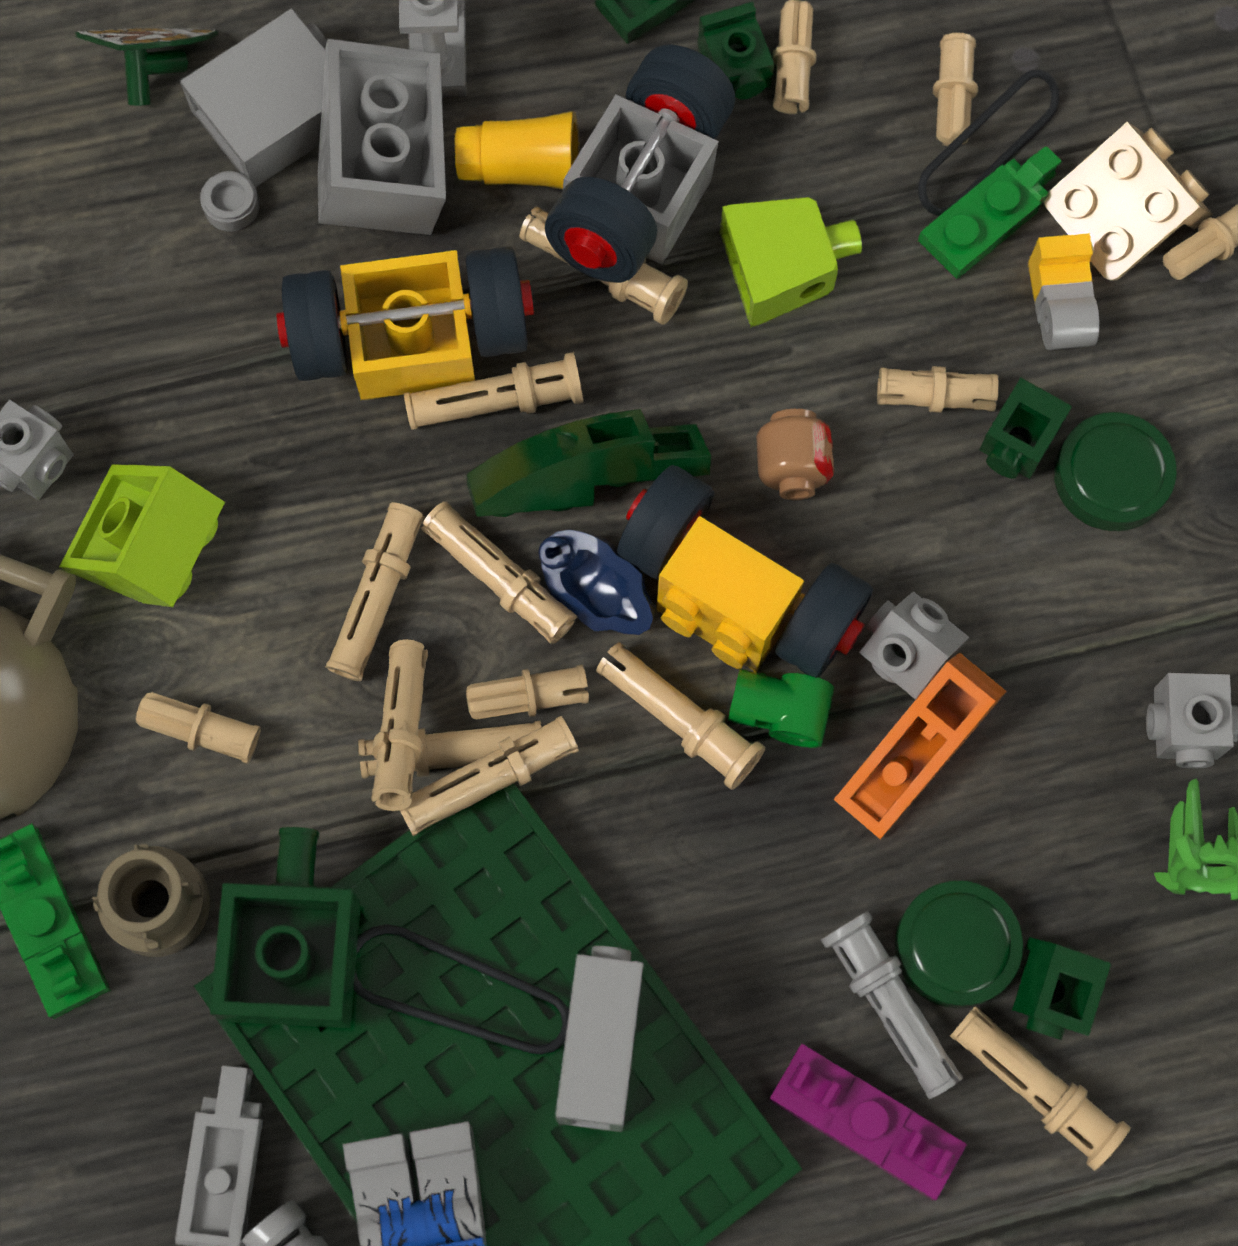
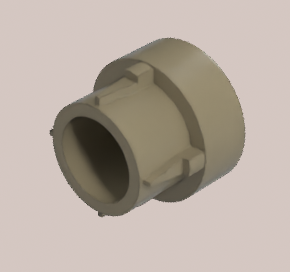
M148 844L134 845V850L112 861L101 877L97 897H92L95 911L98 912L101 924L109 936L128 950L147 957L168 956L189 946L203 930L210 911L209 889L200 871L178 852L165 847L149 846ZM153 887H165L169 895V901L165 910L155 917H143L140 912V900L143 894Z

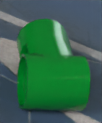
M739 669L728 721L769 729L770 737L789 745L819 748L823 743L834 685L821 678H815L806 674L787 673L783 674L781 679L766 676L765 674Z

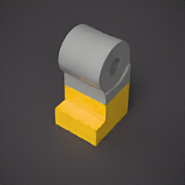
M1090 233L1040 237L1028 261L1037 321L1040 323L1043 342L1047 350L1095 346L1097 343L1099 312L1094 297L1090 259L1093 255Z

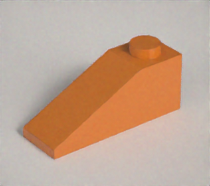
M961 653L957 654L946 662L834 798V801L881 839L1007 691Z

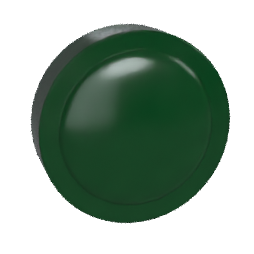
M1121 412L1094 415L1078 424L1067 436L1058 452L1054 465L1055 486L1065 507L1083 523L1105 531H1127L1151 520L1169 499L1174 489L1177 475L1175 456L1165 436L1148 421L1135 415Z
M947 881L926 889L906 908L896 929L895 955L901 962L899 967L905 980L920 996L943 1007L970 1008L994 998L1013 980L1022 959V932L1013 910L997 893L974 882Z

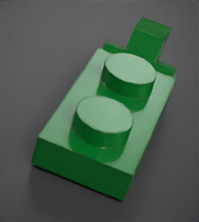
M1045 146L1029 158L1023 166L1015 159L1009 161L1005 166L1001 165L920 232L918 241L956 280L959 279L1037 214L1041 203L1049 195V192L1043 187L1056 177L1057 173L1055 171L1062 163V160Z

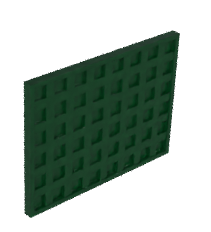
M514 783L474 803L470 807L418 832L419 834L415 836L412 835L410 830L330 888L352 889L361 901L358 936L372 927L385 924L406 928L554 994L563 1000L569 1011L577 954L591 956L593 946L614 947L631 951L630 960L643 963L622 1132L558 1124L556 1109L565 1043L554 1052L539 1055L524 1052L372 1004L357 995L354 989L350 1028L222 1022L217 1019L356 1222L357 1215L350 1173L346 1167L343 1144L398 1134L405 1136L409 1144L416 1200H421L410 1132L469 1122L473 1127L487 1246H705L802 1170L801 1166ZM392 934L374 936L365 942L357 953L355 965L357 978L362 986L373 994L536 1045L552 1042L561 1031V1014L551 1003L401 936ZM214 972L194 985L209 1009L211 1007Z

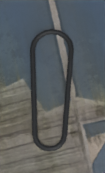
M388 924L376 926L358 936L356 957L363 944L374 936L382 934L401 936L551 1003L561 1014L562 1027L559 1035L552 1042L544 1045L531 1044L373 994L362 986L355 970L354 991L368 1002L528 1053L539 1055L551 1053L565 1043L569 1009L563 1000L554 994L400 926Z

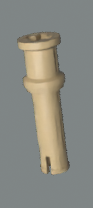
M539 207L533 208L531 215L528 214L522 224L520 239L545 250L567 263L552 248L546 237L545 222L549 213ZM646 258L638 273L628 281L614 283L599 280L609 286V292L613 298L620 302L628 299L654 313V320L662 325L666 324L677 311L688 285L687 279L680 275L671 278L647 265Z
M574 352L565 354L564 359L561 361L531 367L526 362L517 363V367H512L511 374L463 382L411 394L410 392L404 393L411 430L421 426L470 418L476 415L516 407L520 408V412L530 414L535 413L537 406L566 400H572L574 404L584 403Z
M621 642L616 643L610 648L608 653L625 666L626 670H619L603 657L597 666L596 673L604 676L659 719L666 727L683 739L681 746L684 748V753L691 758L696 756L703 758L725 777L724 785L731 790L735 789L756 766L765 751V746L759 741L751 744L724 722L725 715L721 711L713 710L712 708H709L707 711L701 709L690 698L682 694L626 649L625 645Z
M977 1006L970 1011L950 1035L951 1038L981 1060L987 1068L1015 1092H1018L1043 1115L1041 1121L1045 1124L1044 1128L1051 1134L1055 1132L1061 1133L1088 1157L1086 1164L1094 1171L1111 1156L1130 1131L1131 1127L1124 1121L1115 1123L1086 1098L1088 1091L1079 1084L1077 1086L1072 1082L1068 1086L1009 1034H1006L993 1023Z

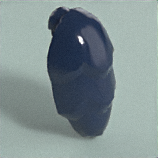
M577 530L557 531L543 540L538 552L546 584L552 596L575 613L582 623L595 632L613 630L623 634L640 635L650 629L655 610L645 587L644 574L636 566L620 557L614 544L592 533Z

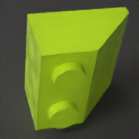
M112 464L59 567L71 574L143 604L174 607L177 599L190 586L192 580L191 570L202 548L212 540L217 531V518L225 502L170 466Z

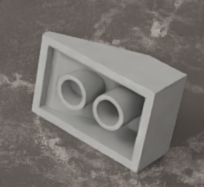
M328 39L325 50L318 161V222L320 224L431 235L446 200L440 53Z

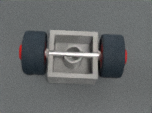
M662 45L656 47L645 56L630 80L626 90V98L618 95L614 96L563 181V191L549 212L545 222V234L550 245L572 267L595 279L618 283L628 281L635 276L644 263L645 258L663 265L712 180L719 142L715 139L733 111L735 103V92L729 78L713 61L701 53L683 46Z

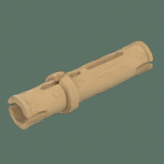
M445 501L438 504L427 515L422 523L424 525L421 527V530L443 546L458 562L493 590L501 599L500 605L507 612L518 613L535 627L550 644L558 642L570 630L577 615L557 601L540 585L541 578L531 569L524 571L519 565L515 564L479 530L461 517L448 502Z
M400 503L389 504L387 515L374 548L368 549L365 552L362 560L366 566L347 612L330 660L327 661L325 666L329 671L350 680L362 681L364 677V670L383 626L399 580L406 579L411 567L406 562L420 526L425 520V516H422L421 512Z
M399 640L390 646L381 731L374 737L372 754L377 760V768L371 800L372 802L376 801L375 805L378 808L388 811H401L411 805L415 764L421 760L423 743L418 737V727L428 651L427 649L424 650L422 643L415 640Z
M559 716L554 721L515 741L508 737L498 742L499 749L413 792L411 805L401 810L412 835L419 834L418 832L470 807L474 803L515 782L522 786L532 781L531 774L572 753L579 752L576 741L563 717Z
M541 721L426 734L425 728L418 729V737L421 739L423 747L421 760L415 764L414 771H417V777L430 776L431 769L466 766L499 749L498 742L508 737L515 741L541 728ZM358 739L359 756L373 755L374 739ZM377 760L360 762L362 779L376 776Z

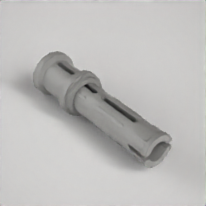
M866 911L821 939V942L825 948L832 947L852 978L849 985L854 994L857 993L859 997L866 996L905 1061L918 1078L917 1080L925 1091L928 1099L934 1098L961 1081L963 1076L948 1057L938 1037L908 993L906 986L898 975L902 972L899 967L901 962L897 956L890 957L869 925L873 918L869 911Z

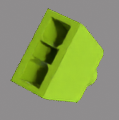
M810 197L732 204L722 207L720 235L750 327L758 326L828 295L834 290L837 278L838 265L836 259L862 252V241L856 222L849 220L825 227L817 202Z

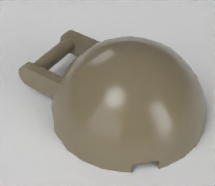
M0 554V580L42 595L31 620L0 605V819L12 813L20 816L29 810L53 786L68 762L78 731V687L72 683L61 652L51 642L73 595L76 576L61 569L56 570L52 574Z

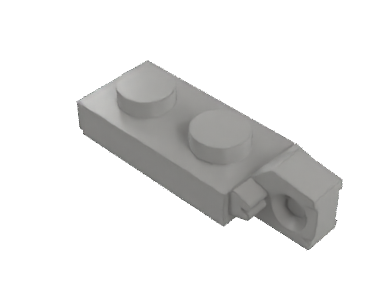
M222 1065L217 1098L203 1097L201 1111L195 1112L175 1244L188 1246H244L242 1240L246 1236L263 1120L260 1119L262 1103L249 1102L253 1072L247 1067Z

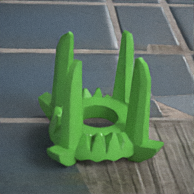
M1197 778L1189 782L1187 788L1186 803L1180 801L1175 806L1171 816L1168 873L1154 872V876L1157 882L1174 894L1185 895V890H1193L1197 893H1222L1226 895L1231 894V900L1238 901V813L1235 807L1229 808L1228 841L1226 844L1221 835H1217L1214 844L1211 841L1205 842L1199 782ZM1208 864H1225L1226 866L1211 867V866H1206V865H1208Z

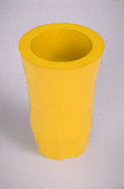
M575 111L539 118L484 121L482 125L458 127L455 132V166L457 177L460 180L484 181L485 184H518L563 189L564 178L579 155V134Z

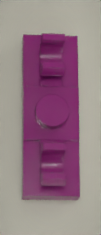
M802 1043L768 1099L932 1201L937 1200L967 1145Z

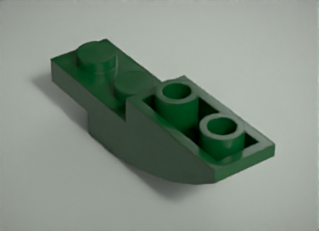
M641 409L628 410L573 421L520 441L492 456L467 473V486L477 517L489 515L507 517L515 513L541 510L561 512L570 510L573 507L594 506V486L610 485L618 487L628 485L631 482L656 480L671 465L680 467L690 473L692 477L710 475L711 454L697 424L649 428Z

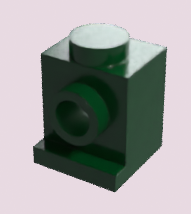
M753 1L701 16L699 20L698 49L702 55L713 61L726 74L733 86L735 97L741 100L749 99L760 94L765 88L771 87L774 62L756 19V8Z
M1020 378L986 433L979 448V451L988 455L986 459L987 465L996 473L1007 478L1014 479L1020 473L1030 479L1060 430L1072 406L1027 380ZM1012 435H1020L1024 437L1027 441V444Z
M1029 937L1025 949L1030 950L1012 1010L1029 1016L1026 1029L1062 1041L1065 1029L1089 1036L1111 963L1058 944Z

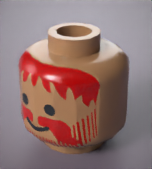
M786 409L774 413L770 417V422L764 424L757 433L758 474L761 482L771 489L779 490L780 497L783 499L803 500L813 497L815 489L827 484L834 475L833 437L830 426L824 421L817 419L816 413L806 409Z

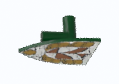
M179 28L113 29L76 32V38L124 51L128 105L132 106L150 105L149 75L186 72L188 67L187 56L182 49L147 52V49L193 44L218 36V30Z

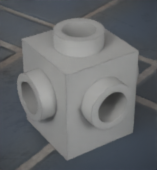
M8 400L0 411V486L10 492H13L18 487L39 501L50 485L60 477L66 464L74 454L59 433L62 428L61 423L36 405H33L27 411L11 400Z
M913 591L897 606L888 600L875 613L865 627L873 635L859 653L872 663L874 670L886 681L896 683L916 699L946 662L957 654L969 637L948 620L946 612L938 604L929 599L921 598Z
M1168 673L1154 687V703H1150L1147 709L1146 730L1149 740H1156L1157 758L1176 759V766L1181 768H1206L1213 766L1214 760H1218L1234 747V742L1238 741V706L1231 704L1230 674Z

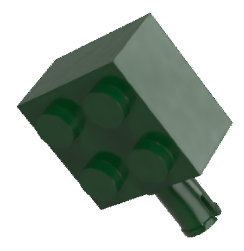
M304 827L279 828L280 841L276 883L269 885L223 883L210 1014L222 1022L350 1028L361 901L352 889L318 888L314 886L317 840L320 833L318 830Z

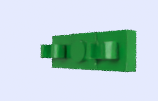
M31 823L1 838L0 910L48 1017L55 1019L111 991L38 828Z

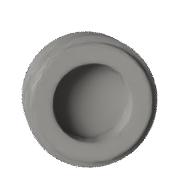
M234 171L218 173L212 176L201 190L200 202L205 216L214 227L220 230H241L249 226L258 215L260 201L253 182L241 173Z

